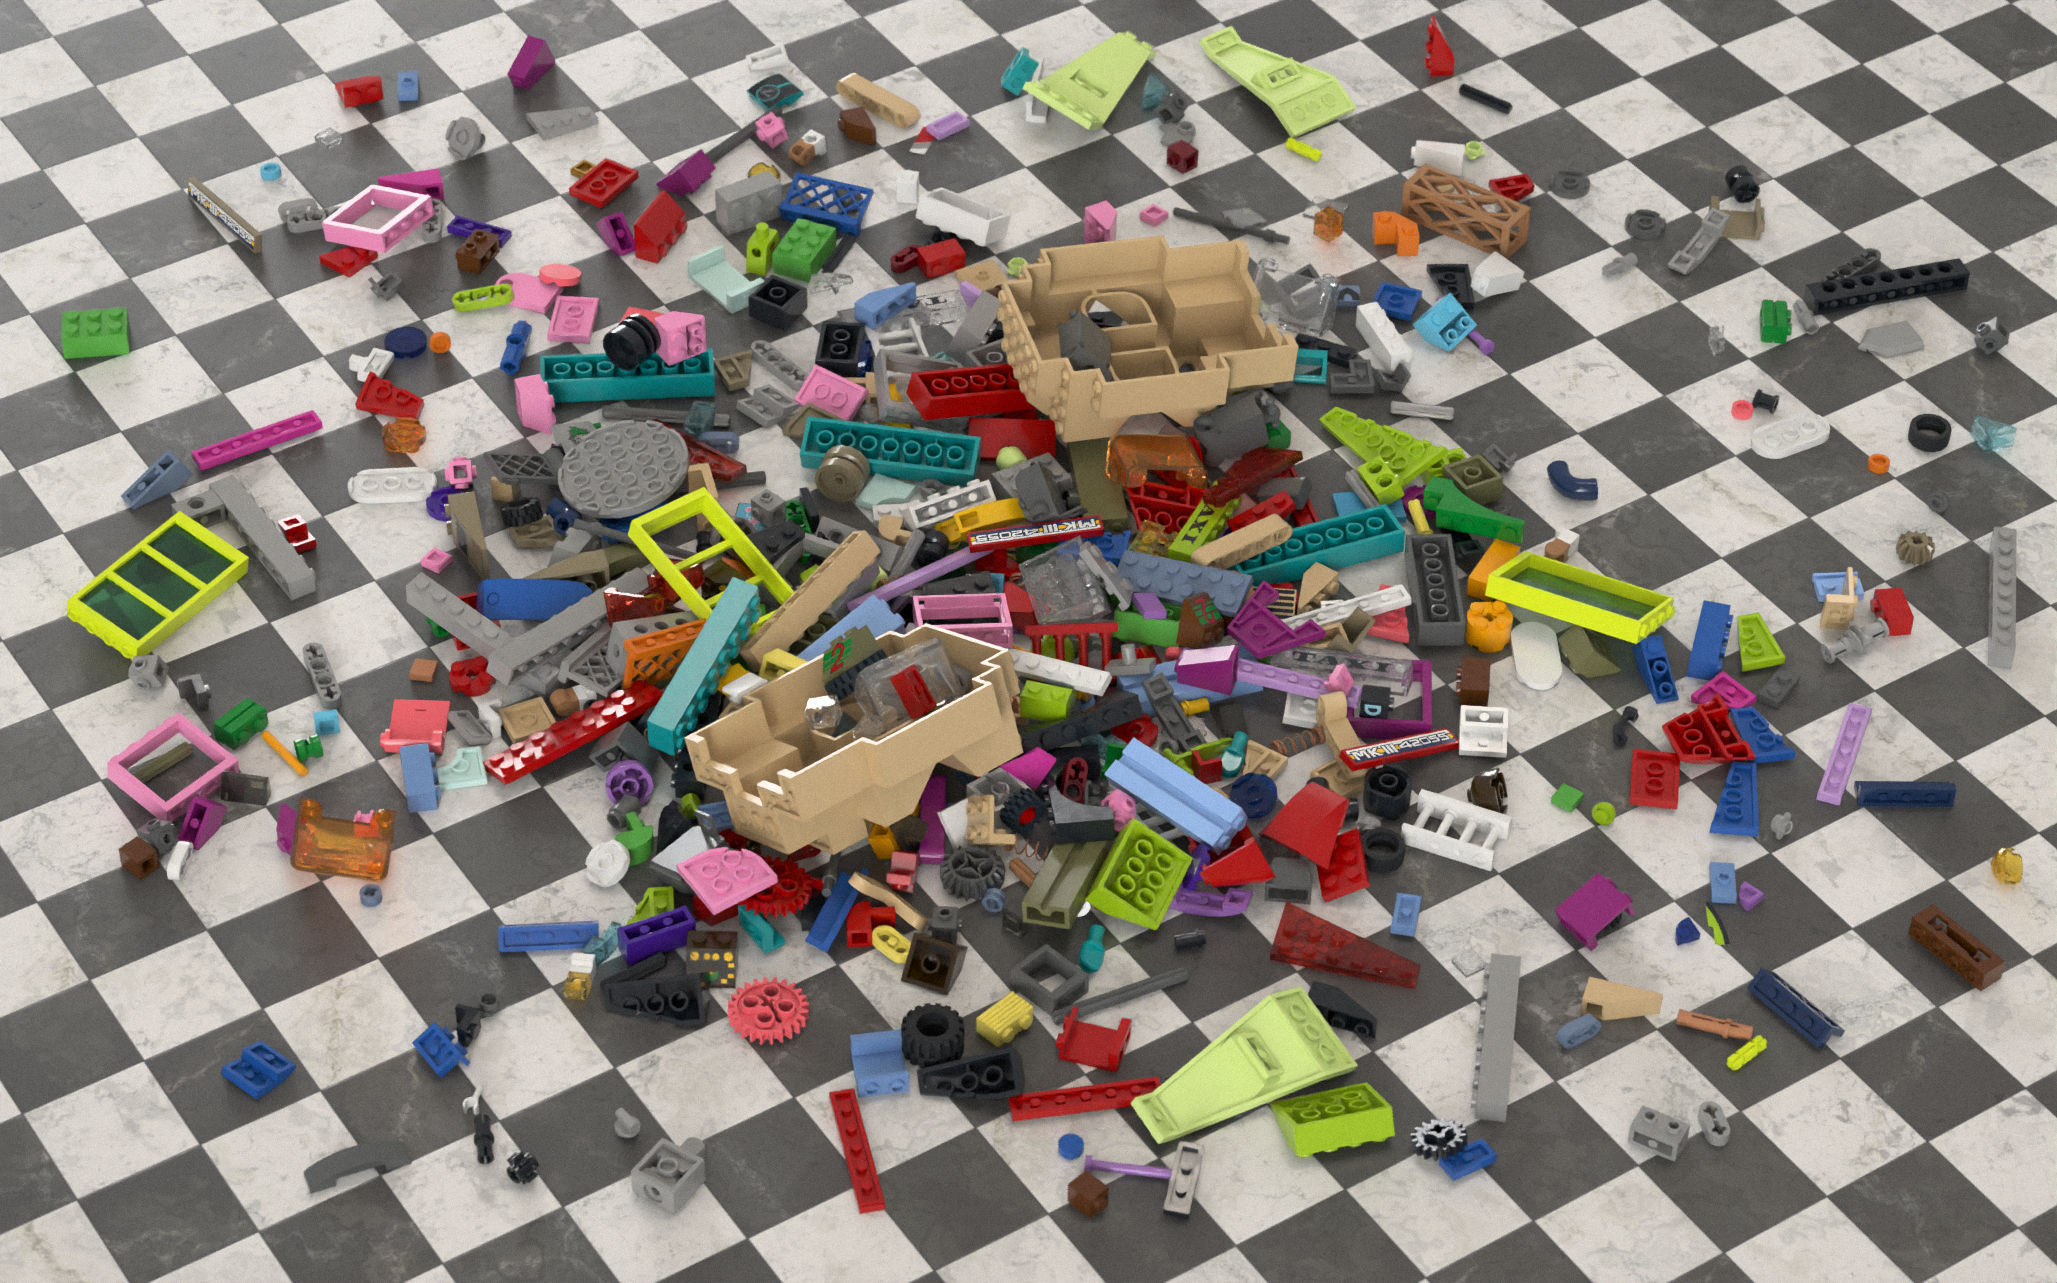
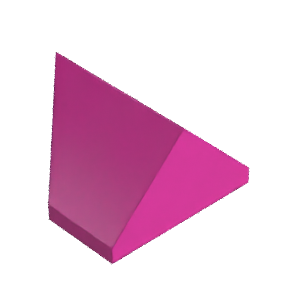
M1036 747L1023 756L999 767L1034 789H1037L1056 762V758L1041 748Z

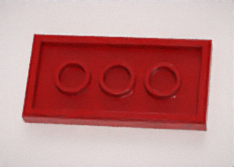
M969 417L968 436L981 437L982 454L980 460L996 461L999 451L1004 447L1011 446L1018 447L1027 460L1048 452L1055 459L1056 430L1053 420Z

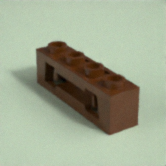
M1930 905L1912 917L1909 935L1978 990L1982 991L2002 978L2005 961L1935 905ZM1936 917L1947 925V930L1943 929L1944 925L1942 923L1939 925L1936 923ZM1978 950L1982 952L1986 957H1988V959L1983 961L1981 959V954H1977Z

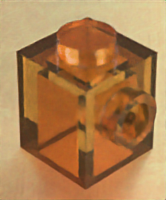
M1326 206L1314 216L1313 234L1327 242H1331L1339 237L1343 232L1344 214L1330 206Z

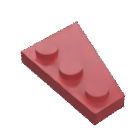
M1381 584L1378 591L1394 586ZM1405 607L1371 616L1376 621L1366 635L1409 644Z

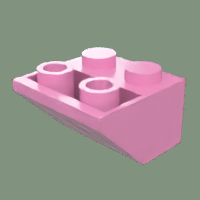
M1107 201L1086 207L1085 217L1083 218L1085 225L1083 240L1085 244L1116 241L1117 211Z
M672 311L654 318L655 327L661 337V346L656 352L669 366L706 352L705 317L703 315Z
M540 374L514 379L517 413L522 425L549 435L553 434L550 427L556 424L555 414L552 412L555 403L553 396L549 395L547 382H543Z

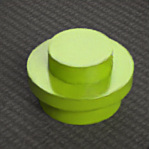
M1608 802L1597 803L1592 809L1594 820L1601 825H1610L1615 819V808Z

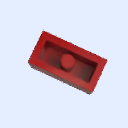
M955 238L917 248V265L927 279L965 268V251Z
M1902 588L1875 589L1874 597L1870 600V609L1872 613H1875L1876 619L1882 618L1889 628V636L1910 635L1914 616Z

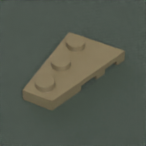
M807 402L782 429L783 436L803 439L808 416L842 421L847 420Z

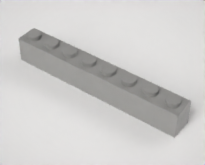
M234 475L210 483L209 490L213 489L224 503L226 520L291 601L316 591L315 581H317V576L313 568H309L304 557L296 553L294 545L287 542L284 533L276 528L272 518L266 516L263 507L256 504L253 495L247 493L244 484L241 481L238 482Z
M1994 527L1989 555L1988 666L2011 669L2016 649L2017 529Z
M423 572L406 585L407 603L487 660L494 650H498L509 641L516 639ZM550 662L518 680V682L536 695L542 696L545 701L555 690L561 687V681L557 680L559 669Z
M1491 953L1490 963H1485L1484 978L1489 979L1488 981H1483L1482 996H1487V999H1482L1480 1014L1485 1015V1018H1480L1478 1033H1483V1036H1478L1476 1051H1480L1481 1055H1476L1475 1070H1479V1074L1474 1073L1473 1089L1478 1090L1477 1093L1472 1092L1471 1108H1476L1475 1119L1506 1122L1521 957Z

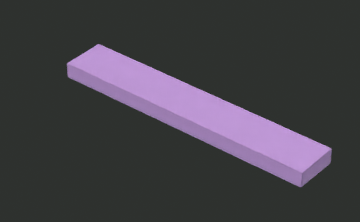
M1849 703L1816 800L1840 806L1871 716L1872 708Z

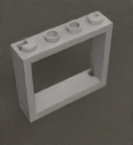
M880 349L873 362L880 420L899 424L910 423V426L962 434L969 421V416L923 420L914 404L890 400L887 370L912 374V372L953 369V367L962 368V364Z
M805 533V538L779 557L773 564V568L784 578L804 551L828 558L840 544ZM875 557L876 560L873 564L861 571L862 575L857 580L847 586V591L836 600L832 607L822 612V614L841 621L851 612L848 610L847 602L864 595L880 574L877 557ZM763 583L757 585L761 601L777 607L781 606Z

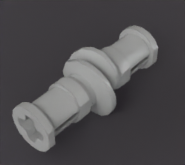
M1878 618L1873 624L1861 628L1852 625L1847 630H1844L1843 636L1836 641L1821 645V654L1827 663L1834 662L1836 658L1847 655L1852 650L1860 655L1863 653V645H1868L1880 637L1885 638L1889 636V628L1882 618Z

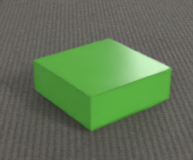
M1563 783L1552 795L1551 803L1572 812L1584 799V793Z

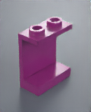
M1599 873L1594 875L1555 909L1558 921L1590 951L1598 946L1595 935L1621 912L1626 911L1631 917L1635 914L1632 907V898L1623 891L1621 893L1618 891L1616 884L1609 877L1604 878Z

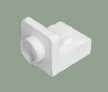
M499 698L478 706L479 723L491 735L492 739L501 736V726L503 723L497 711L502 709Z

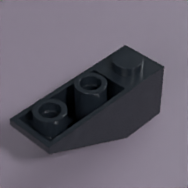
M1313 981L1307 995L1329 1026L1375 1039L1377 1018L1338 987Z

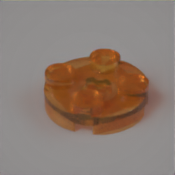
M409 417L397 418L396 423L391 425L388 422L382 429V440L385 444V449L397 452H418L419 447L426 441L425 426L420 425L419 420Z

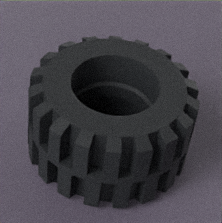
M925 1003V1006L921 1007L918 1005L915 1007V1010H909L907 1016L903 1017L901 1024L902 1053H904L906 1060H910V1064L913 1066L919 1065V1068L922 1069L961 1058V1053L964 1052V1024L962 1016H959L956 1010L951 1011L950 1006L946 1005L943 1007L940 1003L935 1005Z

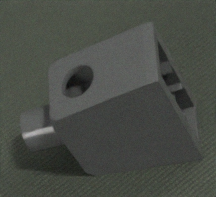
M1293 851L1285 852L1283 857L1273 858L1270 867L1275 878L1265 883L1264 901L1311 905L1312 882L1308 861L1306 859H1298L1297 853Z

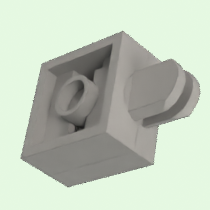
M689 1137L681 1146H678L661 1138L631 1170L632 1191L675 1214L706 1180L705 1145L703 1141L695 1137Z

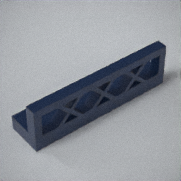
M1854 782L1858 806L1953 807L1956 794L1955 783Z
M1761 968L1747 987L1748 990L1817 1048L1822 1049L1832 1035L1841 1037L1845 1032L1843 1028L1773 971Z

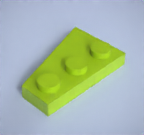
M1759 612L1737 616L1736 624L1741 671L1784 664L1786 657Z

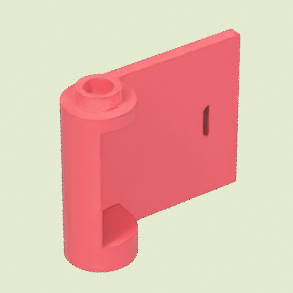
M394 699L390 728L386 729L385 733H381L380 746L385 749V752L400 753V747L428 743L429 753L443 754L448 725L447 716L451 705L450 701Z

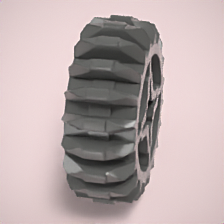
M968 844L966 848L959 846L957 850L951 849L950 853L945 855L940 865V879L944 889L949 891V895L955 894L957 899L964 897L966 902L970 898L975 899L977 902L978 898L984 897L987 889H1001L1005 881V866L1001 856H997L996 850L990 851L988 846L980 848L979 845L971 847Z

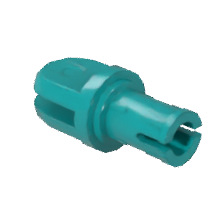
M1236 732L1230 747H1226L1222 752V776L1225 778L1236 777L1245 761L1246 756L1243 751L1249 736L1244 732Z
M1092 925L1089 929L1088 940L1081 945L1078 963L1080 968L1086 973L1092 974L1097 972L1103 964L1105 947L1102 941L1105 928L1101 925Z

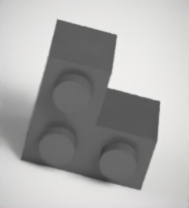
M628 721L600 737L588 757L603 772L610 770L616 763L624 760H636L644 764L651 772L661 753L649 746V741Z

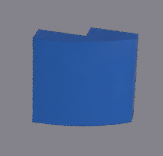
M259 1041L242 1049L241 1058L222 1066L221 1075L255 1099H258L281 1084L296 1069V1064L263 1041Z

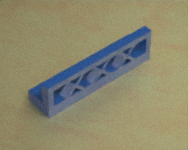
M863 868L861 874L867 876L870 871ZM842 871L836 885L833 886L831 895L825 901L805 942L826 953L859 893L856 888L848 883L851 876Z
M599 921L499 925V952L599 948Z

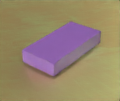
M1132 593V602L1144 619L1166 618L1167 610L1155 593Z

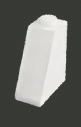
M1417 140L1416 147L1412 146L1411 158L1414 159L1415 166L1422 167L1424 164H1427L1446 173L1462 176L1465 145Z
M1493 252L1476 268L1470 287L1484 297L1519 290L1524 271L1498 252Z

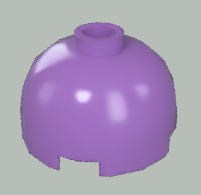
M624 760L616 763L609 770L605 783L607 796L613 804L617 803L624 795H631L638 798L641 806L649 800L654 786L648 768L636 760Z

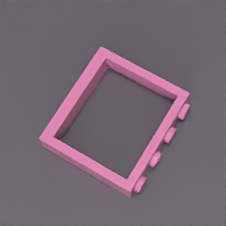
M370 185L324 220L322 226L326 241L386 253L432 217L434 210L431 196ZM376 205L404 210L379 230L351 225Z
M1005 593L913 596V621L915 629L923 625L922 620L998 617L1000 623L933 626L1002 648H1013V626ZM994 598H1001V604L1000 602H994ZM918 601H924V604L919 605Z
M177 713L173 717L166 719L156 729L149 731L142 739L129 745L118 756H113L107 763L108 778L158 819L173 823L188 812L193 796L207 798L238 776V759L181 713ZM180 733L218 765L165 802L129 773L127 769Z

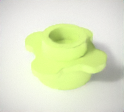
M1476 141L1468 142L1464 150V154L1472 160L1479 158V156H1484L1486 153L1485 150H1482L1481 143Z
M1020 257L1012 258L1008 262L1009 269L1007 273L1018 276L1021 272V265H1028V263Z

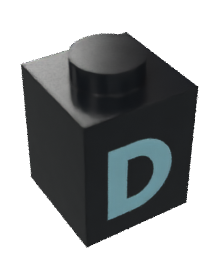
M1363 684L1359 717L1387 719L1388 711L1393 712L1395 698L1390 697L1391 688Z

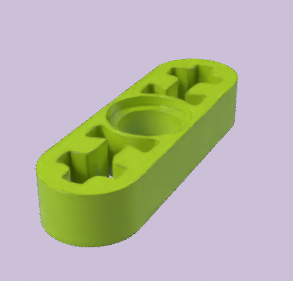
M498 284L457 292L453 296L452 301L458 312H467L511 303L515 296L509 284ZM481 296H488L485 300H478Z

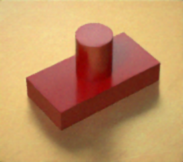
M1006 549L994 550V553H989L975 562V570L1005 574L1004 582H1009L1010 576L1013 573H1025L1024 565L1007 558ZM1016 575L1013 576L1012 579L1017 577L1021 578L1022 576ZM1014 579L1012 581L1016 583L1019 579Z

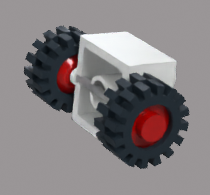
M999 766L979 777L955 769L957 771L955 776L967 788V796L975 792H980L981 795H994V826L996 829L1008 827L1015 834L1027 833L1028 828L1032 830L1035 828V823L1039 824V818H1043V811L1046 810L1045 802L1023 781Z

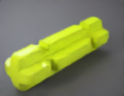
M1292 137L1288 138L1285 143L1287 149L1295 150L1296 153L1311 158V160L1316 162L1322 157L1320 150L1312 148L1303 142H1297Z
M1757 1035L1737 1050L1736 1053L1727 1058V1066L1733 1071L1738 1070L1742 1067V1064H1746L1758 1052L1766 1048L1767 1040L1761 1035Z

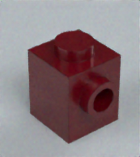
M1180 140L1167 147L1166 164L1181 174H1185L1198 167V150L1185 141Z

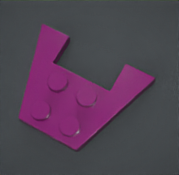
M1264 580L1229 624L1227 634L1257 659L1326 637V631L1312 619H1309L1293 630L1266 607L1279 599V593Z

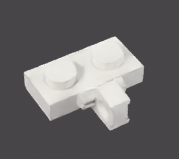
M373 348L368 357L352 354L349 359V369L358 372L357 378L359 381L365 382L370 371L382 379L394 360V353Z

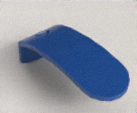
M487 579L478 585L477 611L490 621H547L553 615L561 613L568 606H573L583 597H588L593 592L587 585L576 581Z

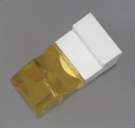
M573 952L571 966L564 986L565 998L584 1001L587 999L596 975L595 955Z

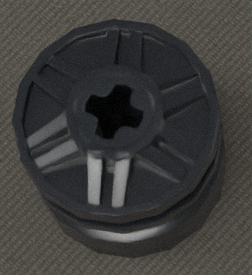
M640 314L627 316L603 338V348L607 357L614 365L625 371L636 369L653 353L658 351L661 346V337L657 328L649 319Z

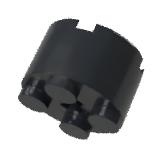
M1383 764L1382 768L1376 769L1375 766L1369 769L1364 780V810L1392 821L1399 819L1400 815L1409 809L1411 802L1412 778L1410 779L1408 772L1394 764Z

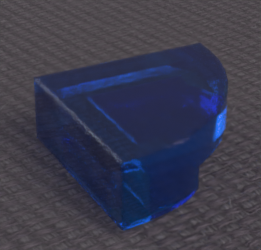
M1689 917L1679 922L1675 932L1677 946L1700 939V932Z

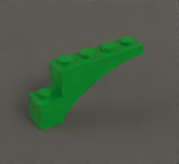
M1432 476L1425 487L1424 509L1436 511V527L1522 544L1525 520L1497 513L1472 501L1455 487L1454 480Z

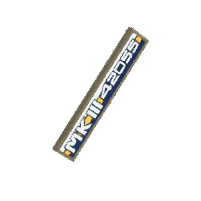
M196 177L188 178V196L255 254L261 252L262 234Z

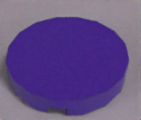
M451 486L431 492V496L426 499L428 514L436 520L450 521V518H446L444 505L448 504L447 495L466 493V491L462 490L461 492L456 487Z
M1200 843L1192 852L1191 857L1193 860L1182 879L1184 889L1194 891L1197 888V885L1194 884L1202 879L1199 873L1203 870L1201 865L1206 864L1208 866L1210 862V854L1207 853L1211 851L1209 846Z

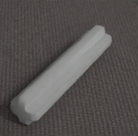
M1392 401L1390 413L1453 420L1454 408Z
M1352 469L1345 473L1346 481L1367 509L1381 505L1355 470Z
M918 529L913 530L888 576V580L891 577L898 578L900 575H905L925 538L924 532Z

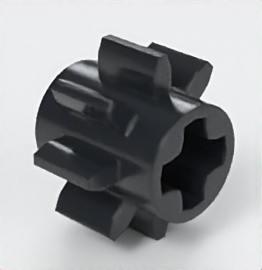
M520 1151L518 1154L514 1153L507 1159L510 1166L507 1167L506 1172L513 1182L530 1183L538 1176L535 1170L539 1167V1164L531 1153L525 1152L523 1154Z

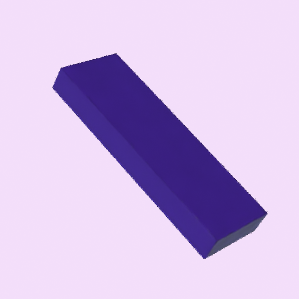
M458 215L447 226V233L465 238L470 236L476 229L497 234L500 248L512 237L511 230Z

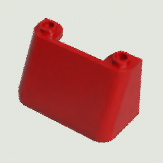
M1245 824L1241 831L1235 834L1231 839L1229 847L1223 850L1219 856L1212 851L1207 852L1210 854L1209 865H1201L1203 870L1199 872L1205 884L1211 883L1213 887L1263 883L1275 878L1266 857L1247 824ZM1188 836L1187 838L1191 845L1187 848L1190 854H1192L1200 843Z

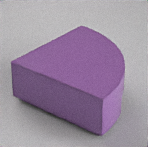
M1744 881L1739 891V902L1748 912L1763 900L1764 893Z

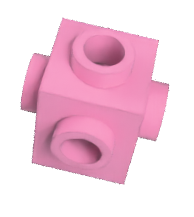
M772 112L755 122L758 129L756 131L758 138L762 142L765 140L771 149L788 139L784 121L781 117L777 118Z
M466 457L453 458V461L448 462L449 467L445 468L446 481H450V485L455 486L456 489H467L469 484H473V479H477L476 465L471 466V460H466ZM459 470H463L465 472V476L463 478L457 477V472Z
M1117 788L1101 801V807L1111 806L1114 816V829L1120 832L1131 819H1136L1135 799Z

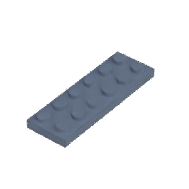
M1130 550L1124 551L1117 567V573L1122 578H1127L1132 584L1133 593H1155L1160 602L1182 606L1184 599L1201 592H1206L1219 613L1230 617H1236L1242 609L1253 583L1251 575Z

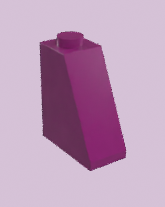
M530 35L527 36L507 73L515 87L531 89L555 64L556 61L546 41Z
M1231 645L1184 651L1182 658L1177 659L1174 672L1177 673V683L1231 695L1238 677L1239 646Z

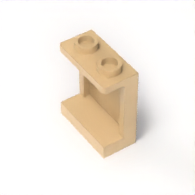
M709 463L690 465L687 473L688 494L705 487L719 504V496ZM702 512L697 514L698 533L700 531L712 532L714 526Z

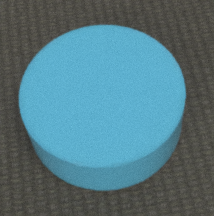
M276 163L262 165L260 168L261 177L268 181L280 178V165Z

